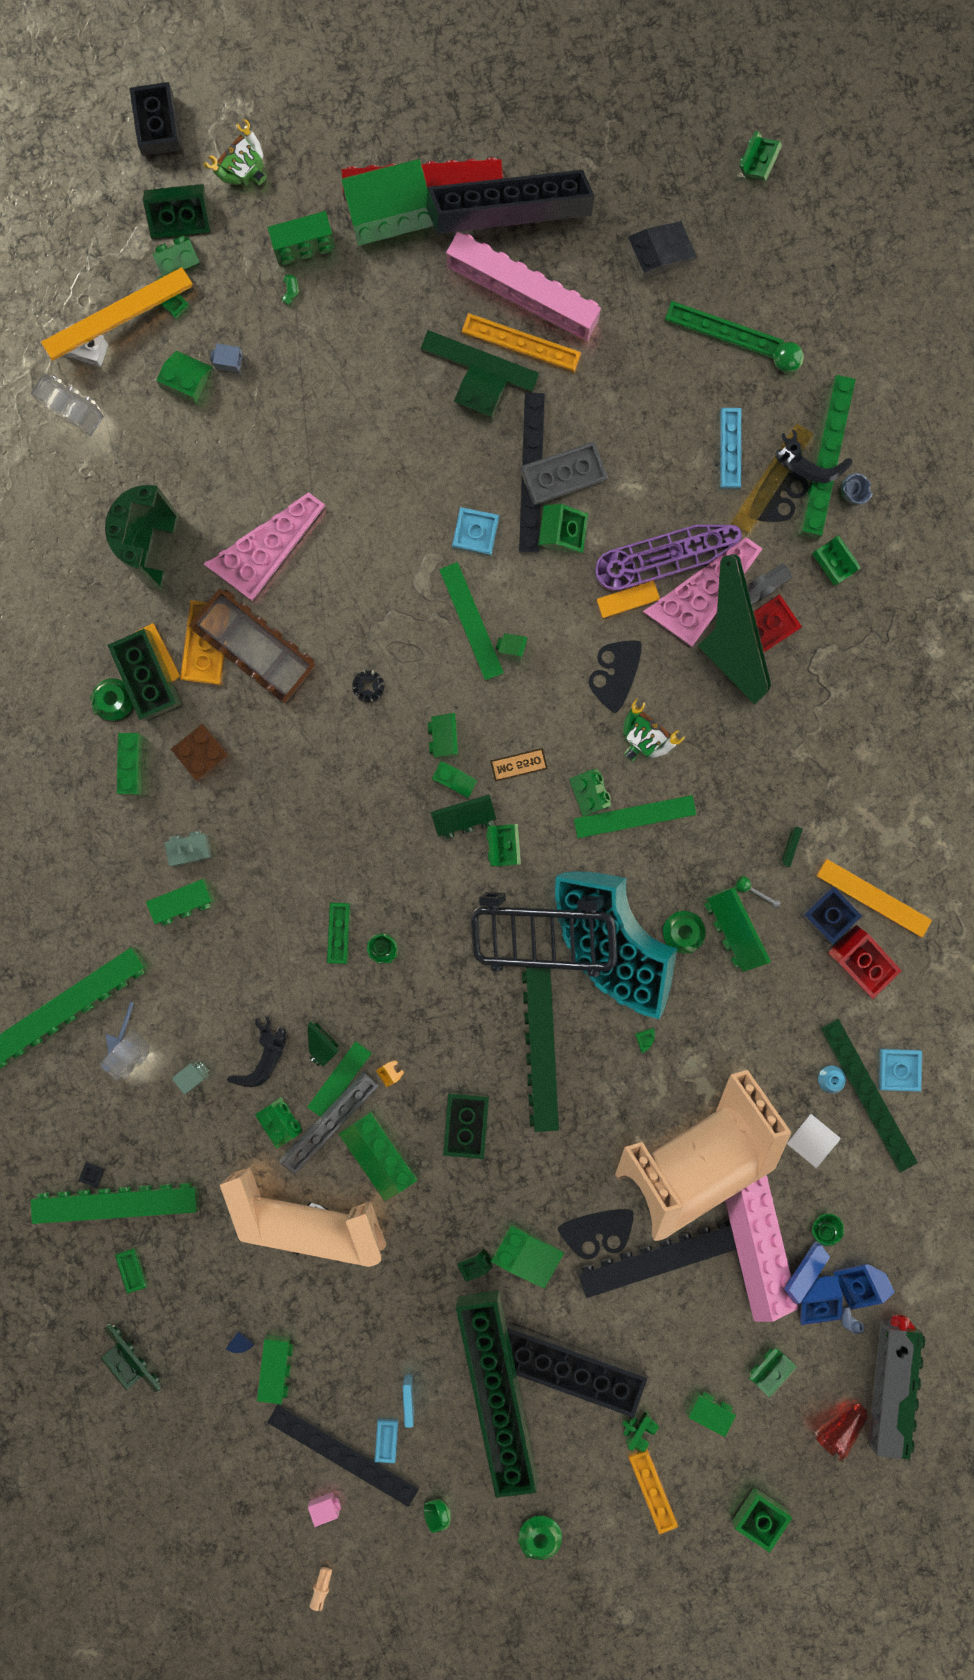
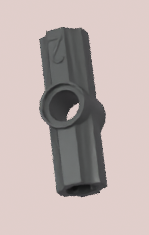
M784 563L766 575L759 576L749 584L748 590L752 605L776 591V588L792 578L790 570Z

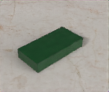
M793 827L791 829L780 866L791 867L803 828Z

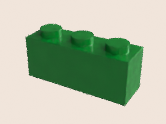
M118 733L117 794L121 796H142L143 735L139 733Z
M201 879L146 901L154 924H161V927L173 923V918L179 916L180 919L192 915L191 911L199 909L200 912L210 908V903H213L214 899L206 879Z
M266 1335L263 1345L257 1402L282 1404L283 1399L288 1397L289 1386L285 1385L286 1377L289 1378L291 1373V1365H288V1358L292 1357L294 1344H290L291 1337Z

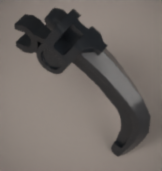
M792 430L793 437L791 439H787L785 433H782V441L786 446L783 450L778 449L775 453L777 462L789 472H795L817 483H828L836 480L852 465L850 458L828 469L811 463L803 457L801 444L797 442L798 436L795 430Z
M269 1015L265 1017L267 1021L265 1025L260 1023L259 1017L255 1019V1025L259 1028L261 1034L259 1043L264 1047L263 1054L255 1071L244 1076L230 1075L227 1078L228 1082L244 1087H256L269 1079L279 1058L282 1057L288 1036L284 1028L279 1027L276 1031L271 1030V1017Z

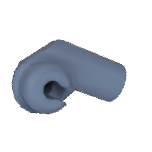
M843 1306V1327L854 1334L863 1333L864 1324L852 1318L850 1306Z

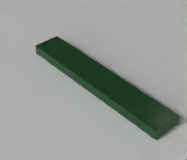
M427 330L420 348L421 351L469 369L470 365L488 371L507 379V384L530 393L533 392L539 377V372Z

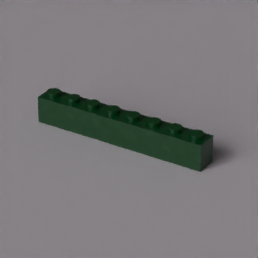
M526 967V971L522 972V983L527 985V992H523V1003L528 1004V1012H524L525 1025L529 1024V1033H525L526 1045H530V1053H526L527 1066L531 1065V1074H527L528 1086H532V1094H528L529 1107L533 1106V1115H529L530 1127H534V1132L559 1131L551 969Z

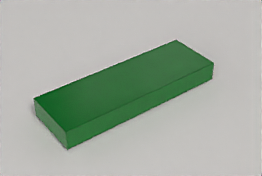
M330 902L327 963L348 964L350 903Z

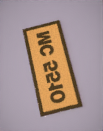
M543 748L490 760L495 782L548 769Z

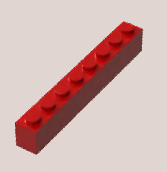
M494 157L479 161L476 159H468L463 162L448 160L446 163L429 161L426 164H421L427 190L431 186L503 179L502 159ZM388 164L383 167L368 165L366 168L349 166L346 169H341L342 178L396 164ZM343 189V196H344V201H345V200H346V197H345V193H344V189Z

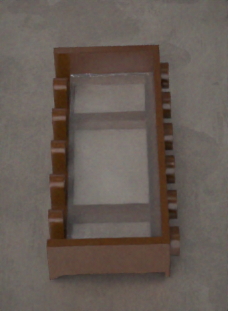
M219 588L190 623L189 628L285 705L315 669V664H313L315 660L306 653L302 655L298 652L299 647L289 640L287 643L281 638L283 634L277 629L273 628L271 630L267 627V622L261 616L257 615L255 617L250 613L251 609L243 602L241 604L237 603L234 600L235 596L227 589L223 591Z

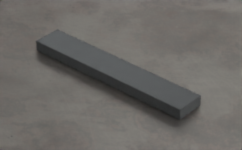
M363 1071L279 1160L280 1164L295 1175L379 1086L378 1083Z

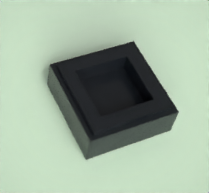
M86 1161L78 1181L98 1188L106 1168Z

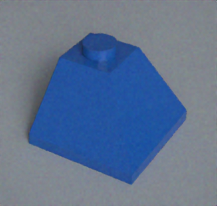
M869 1264L833 1272L834 1276L838 1277L840 1288L851 1310L883 1304L895 1293L886 1273Z
M823 1276L814 1281L801 1301V1325L842 1319L843 1295L837 1276Z

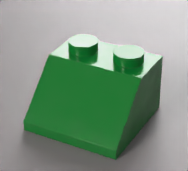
M175 351L164 362L156 382L160 388L197 403L213 367L179 351Z
M564 504L544 505L539 545L552 550L583 553L588 513Z
M455 713L432 716L431 722H428V734H432L433 742H429V753L434 754V759L457 758L458 744Z

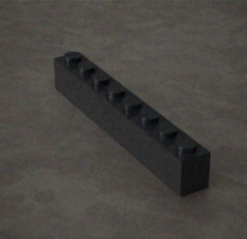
M729 1219L719 1221L717 1226L711 1228L710 1226H703L698 1229V1232L690 1234V1232L678 1235L679 1238L674 1240L670 1238L659 1241V1245L653 1247L651 1245L642 1246L639 1248L640 1251L634 1253L632 1251L621 1253L620 1257L616 1259L608 1257L602 1259L600 1264L593 1266L591 1263L582 1266L578 1274L586 1298L737 1250Z

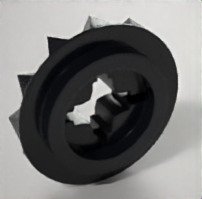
M364 670L358 673L352 684L355 696L363 702L378 700L382 696L385 687L381 675L371 670ZM363 679L368 683L374 681L372 684L374 693L369 689L361 692L365 687Z

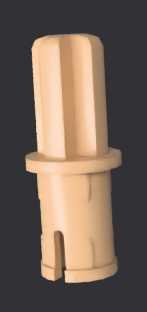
M322 1567L319 1572L317 1583L313 1586L314 1594L309 1606L312 1610L318 1611L319 1608V1611L323 1609L326 1594L329 1593L328 1584L332 1574L330 1568Z

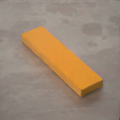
M648 1449L644 1453L637 1451L628 1455L659 1535L677 1528L678 1524Z

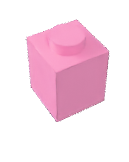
M333 1492L309 1501L308 1510L314 1526L316 1527L338 1518L341 1504L339 1499L334 1497Z

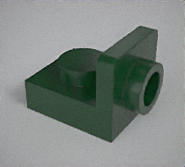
M485 1249L457 1263L465 1282L483 1276L493 1268L491 1257L486 1253Z

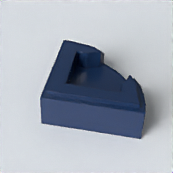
M238 1331L226 1347V1350L233 1353H243L251 1349L255 1343Z

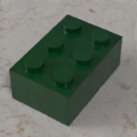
M448 1092L443 1156L484 1159L489 1095Z

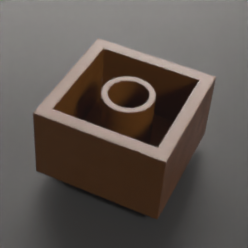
M203 724L171 748V751L199 783L231 758Z

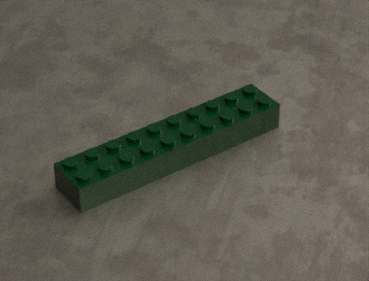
M498 1290L458 1296L456 1312L495 1498L536 1493L538 1477L500 1292Z

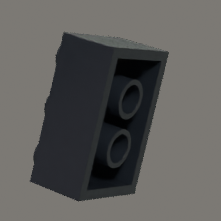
M164 82L129 88L137 144L142 156L181 151L174 95L170 83Z

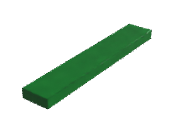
M671 301L664 322L773 359L775 349L781 343H784V340L674 301Z
M456 562L439 569L485 681L504 674L459 563Z
M693 795L574 818L573 820L578 839L697 814Z

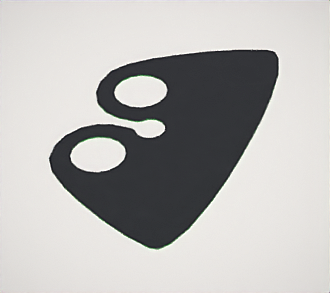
M777 462L760 487L751 506L749 518L767 522H780L791 519L795 512V505L792 500L787 497L783 498L780 494L782 491H786L792 498L803 497L808 491L807 479L795 472H789ZM795 481L803 484V491L799 494L793 493L791 490V484ZM781 503H788L791 507L790 513L781 515L778 512V506Z
M631 640L611 643L603 646L598 652L597 659L599 664L607 669L613 668L615 673L609 675L607 671L596 670L590 675L588 683L595 696L613 713H617L620 710L631 689L640 661L641 641ZM605 651L613 652L615 656L614 661L605 663L602 660V654ZM600 674L606 678V684L603 687L595 686L593 680L596 675Z
M617 1209L582 1216L563 1223L558 1227V1232L567 1245L583 1259H592L598 1255L600 1244L596 1240L597 1234H602V1245L607 1252L618 1253L625 1248L628 1242L634 1212L629 1209ZM611 1236H617L620 1239V1245L616 1249L610 1248L607 1244V1240ZM588 1241L595 1245V1251L590 1255L585 1254L582 1250L583 1244Z

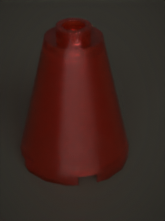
M851 1403L812 1431V1435H818L816 1440L832 1456L835 1453L839 1455L838 1460L843 1463L847 1459L868 1419L866 1415L868 1411L860 1403H857V1405Z

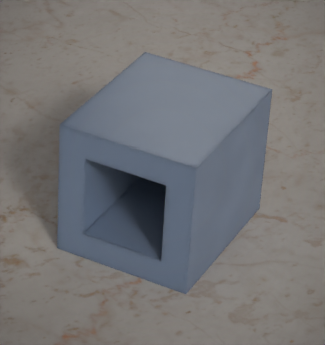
M216 343L215 350L212 349L210 360L213 362L215 369L239 373L243 353L240 347Z

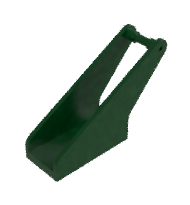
M730 554L723 557L720 561L716 627L698 647L755 705L770 690L771 679L741 558L736 554Z

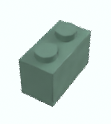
M196 1060L172 1077V1080L182 1093L186 1094L210 1076L207 1073L209 1069L204 1062Z

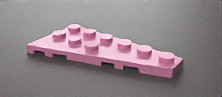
M308 492L289 505L287 509L274 515L269 521L263 525L261 524L236 541L234 545L226 550L224 549L219 555L205 562L204 566L253 601L324 509L325 504Z
M747 537L655 604L648 607L643 613L692 648L717 613L721 559L730 554L738 555L741 558L745 574L762 548Z

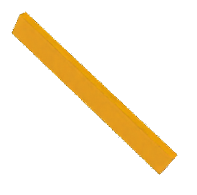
M181 267L41 341V345L51 361L193 287V284Z

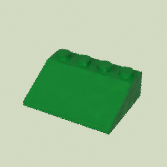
M420 159L341 179L358 246L433 226L426 207L427 186Z
M735 887L725 888L705 898L706 903L704 907L709 915H713L715 919L713 925L717 933H722L724 940H722L723 946L727 952H731L733 956L731 962L736 970L739 969L740 972H745L771 963Z

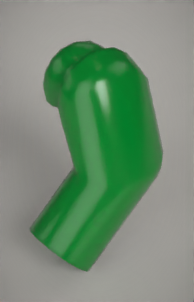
M288 274L283 278L287 292L280 299L287 306L299 293L296 277Z

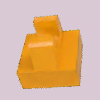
M397 1061L388 1062L375 1070L386 1088L400 1080L404 1073L403 1070L398 1073L394 1070L393 1067L397 1064Z

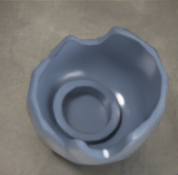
M859 473L848 475L842 482L841 494L848 503L855 505L866 503L873 495L870 491L871 482Z

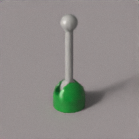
M744 875L739 877L734 886L737 891L742 893L751 891L770 902L774 908L780 907V901H774L752 888L751 881Z

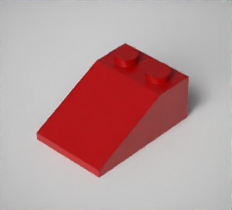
M858 925L850 930L828 952L832 959L872 999L902 971L874 939Z

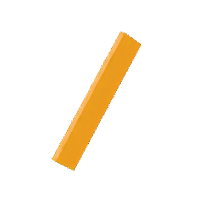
M470 313L467 314L461 334L573 373L581 356L579 351Z
M825 859L816 875L817 878L834 886L836 889L920 938H923L932 922L930 918L828 859Z

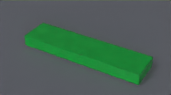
M355 1041L307 1108L321 1117L342 1095L372 1052Z

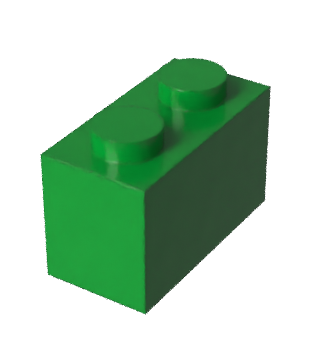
M697 1391L686 1412L688 1418L726 1437L736 1417L733 1406L725 1401L720 1403L714 1400L715 1396L706 1391L703 1393Z

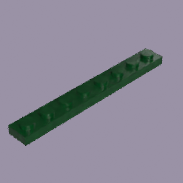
M835 1019L822 1026L820 1030L898 1172L901 1173L917 1164L915 1156L840 1020Z

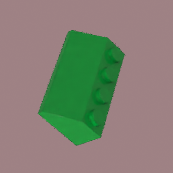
M372 1110L338 1133L384 1201L399 1194L418 1180V1176Z

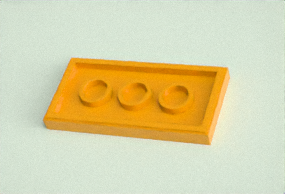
M190 600L180 680L221 685L225 656L189 628L190 623L208 602ZM217 603L200 625L219 639L228 629L231 608L226 604Z

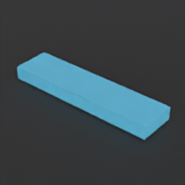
M721 408L720 489H741V408Z

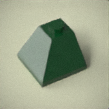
M312 1020L307 1024L309 1053L312 1055L310 1059L317 1066L321 1064L324 1067L342 1048L315 1020Z

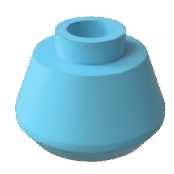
M831 1065L820 1071L818 1083L825 1092L837 1093L844 1088L846 1076L841 1068Z

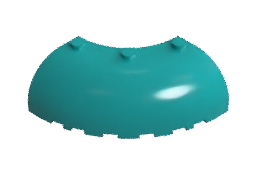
M583 871L564 872L557 875L555 884L557 910H578L577 901L583 896H602L604 905L597 911L606 912L615 920L617 963L609 971H600L599 976L588 977L604 994H608L617 1000V1003L624 1004L642 1015L660 1019L664 1012L672 984L677 948L657 941L638 924L627 900V878ZM558 918L563 931L564 941L571 951L569 918ZM574 919L576 962H591L589 919ZM593 919L596 963H607L609 960L607 923L604 920ZM582 970L584 974L588 975V971Z

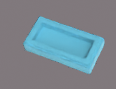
M377 1420L375 1462L395 1463L398 1420Z

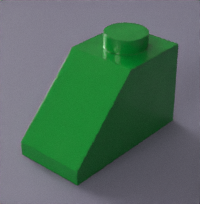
M504 633L503 638H498L495 649H498L499 656L521 663L528 637Z
M440 761L432 777V781L466 798H469L477 782L476 779Z

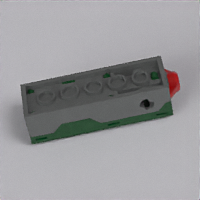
M893 1315L891 1322L881 1321L868 1445L877 1456L910 1460L911 1453H914L915 1443L912 1438L913 1432H916L917 1421L914 1418L915 1411H918L919 1408L917 1390L921 1388L919 1369L923 1368L921 1349L925 1347V1336L912 1324L907 1316Z

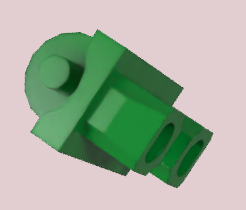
M644 1411L639 1421L634 1416L630 1421L624 1419L622 1422L626 1427L623 1434L627 1437L629 1436L626 1441L627 1448L631 1451L636 1449L643 1453L646 1451L649 1441L642 1437L644 1431L654 1436L659 1428V1425L651 1419L650 1413Z

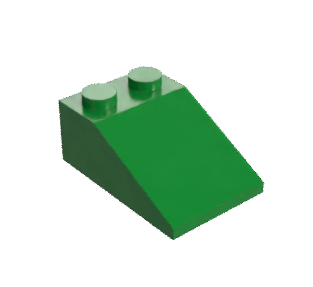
M511 1222L494 1251L491 1262L545 1289L565 1252Z

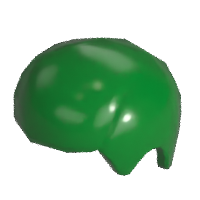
M794 342L781 343L774 351L773 360L775 367L786 375L795 373L802 366L804 360L801 347Z
M380 933L373 935L369 939L366 950L369 958L377 964H389L396 958L398 946L396 940L391 935Z
M832 1213L820 1215L812 1225V1236L817 1243L823 1246H834L844 1235L843 1222Z
M434 1499L424 1504V1517L430 1532L437 1533L446 1530L451 1523V1511L448 1505L440 1499Z

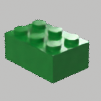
M326 211L267 227L278 264L287 265L296 259H309L314 254H327L332 249H336Z

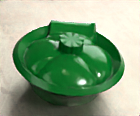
M116 678L101 681L89 697L94 715L109 721L122 719L130 712L133 706L123 681Z
M678 911L666 920L663 927V938L668 946L677 948V953H689L691 955L705 944V925L695 913Z
M535 1516L522 1525L517 1542L526 1558L546 1560L554 1556L560 1549L562 1533L558 1524L551 1518Z

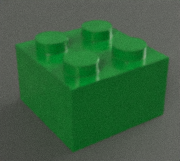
M754 1487L732 1520L735 1530L770 1553L793 1517L788 1509Z

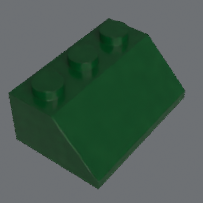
M204 184L144 190L143 204L151 239L210 232L208 203Z
M490 794L430 812L438 838L443 837V840L455 837V832L462 831L463 834L474 831L473 827L479 825L482 828L494 825L493 821L497 820Z

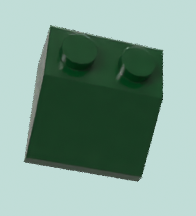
M470 365L460 384L454 402L493 418L508 380Z

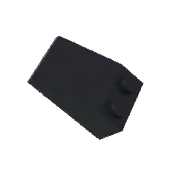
M681 221L648 228L627 238L626 246L641 281L697 259Z

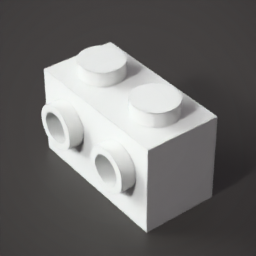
M101 335L63 356L101 367L108 343L104 336Z

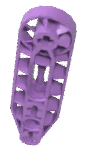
M693 525L610 550L604 553L597 561L595 568L596 579L607 590L621 591L708 565L739 543L742 537L741 530L735 525ZM706 529V533L691 537L690 530ZM686 532L687 538L675 542L671 541L670 536ZM729 532L731 535H735L733 540L731 537L725 538ZM667 538L668 544L655 548L652 547L651 542ZM714 538L717 545L710 546L707 543V539ZM648 544L649 550L633 554V547ZM690 544H692L693 547L698 546L695 549V551H693V549H688ZM628 549L629 555H628L626 552H624L623 550ZM669 550V552L642 560L643 557ZM713 553L714 557L709 561L699 563L698 557ZM671 556L669 560L644 567V563H653L661 559L670 558ZM694 559L696 565L680 569V562ZM634 560H636L639 565L638 569L635 568ZM626 565H632L631 568H625ZM675 565L676 571L660 575V568ZM613 567L620 569L617 575L614 574L615 572L611 573ZM653 570L656 571V577L641 581L640 574ZM623 575L629 580L628 583L621 579ZM634 576H636L638 582L632 583Z

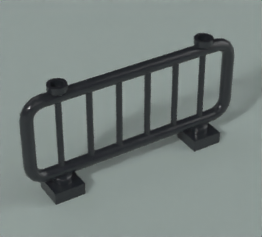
M485 892L479 897V905L483 907H478L471 915L474 957L481 964L491 965V971H501L503 966L588 971V976L596 977L600 975V971H609L617 963L615 920L608 913L597 911L604 905L602 896H583L577 901L578 910L499 907L506 901L505 893ZM481 915L492 916L494 957H485L481 953L479 917ZM496 915L511 916L513 958H498ZM515 916L530 917L533 959H517ZM534 917H550L552 960H537ZM554 918H569L572 961H556ZM574 919H589L591 962H576ZM593 919L604 920L607 923L609 960L607 963H596Z

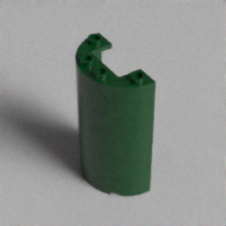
M141 485L125 491L113 502L107 513L105 534L109 547L117 558L142 583L153 590L161 592L165 572L146 567L154 530L174 534L179 514L158 486Z

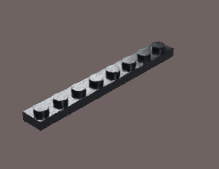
M525 393L522 466L543 459L545 393ZM523 477L521 481L519 553L539 554L541 504L533 506Z
M277 1404L267 1421L268 1424L407 1507L410 1506L419 1490V1486L379 1462H375L374 1459L281 1404Z

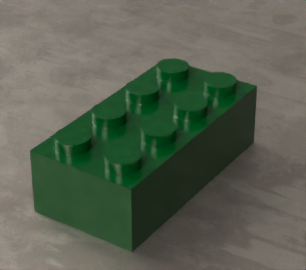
M142 629L107 645L139 720L147 721L182 705L151 631Z

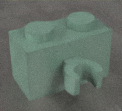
M201 831L191 832L189 837L181 838V835L169 837V841L164 842L168 863L171 867L212 858L207 834H201Z

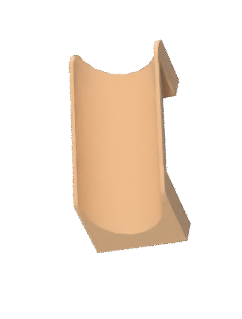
M746 1070L730 1075L716 1112L651 1153H649L643 1142L626 1146L615 1176L618 1180L629 1177L640 1187L650 1210L652 1237L655 1241H659L672 1235L688 1223L772 1172L777 1167L792 1132L750 1072Z
M251 1167L231 1173L220 1184L237 1236L242 1242L367 1267L374 1266L381 1261L380 1251L385 1248L386 1242L371 1201L353 1207L349 1214L261 1197Z

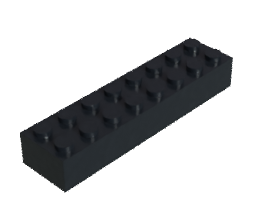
M574 170L431 186L427 190L426 207L436 234L592 216L595 195L584 171Z
M506 1322L517 1376L634 1418L648 1379L646 1372Z

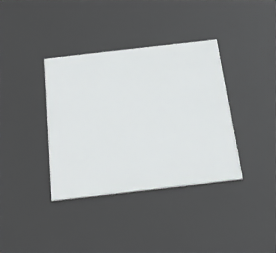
M810 1114L787 1144L817 1168L841 1138Z

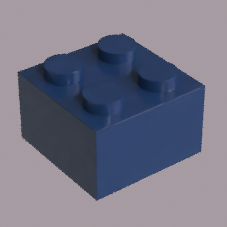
M834 886L824 891L801 914L828 944H834L862 917Z

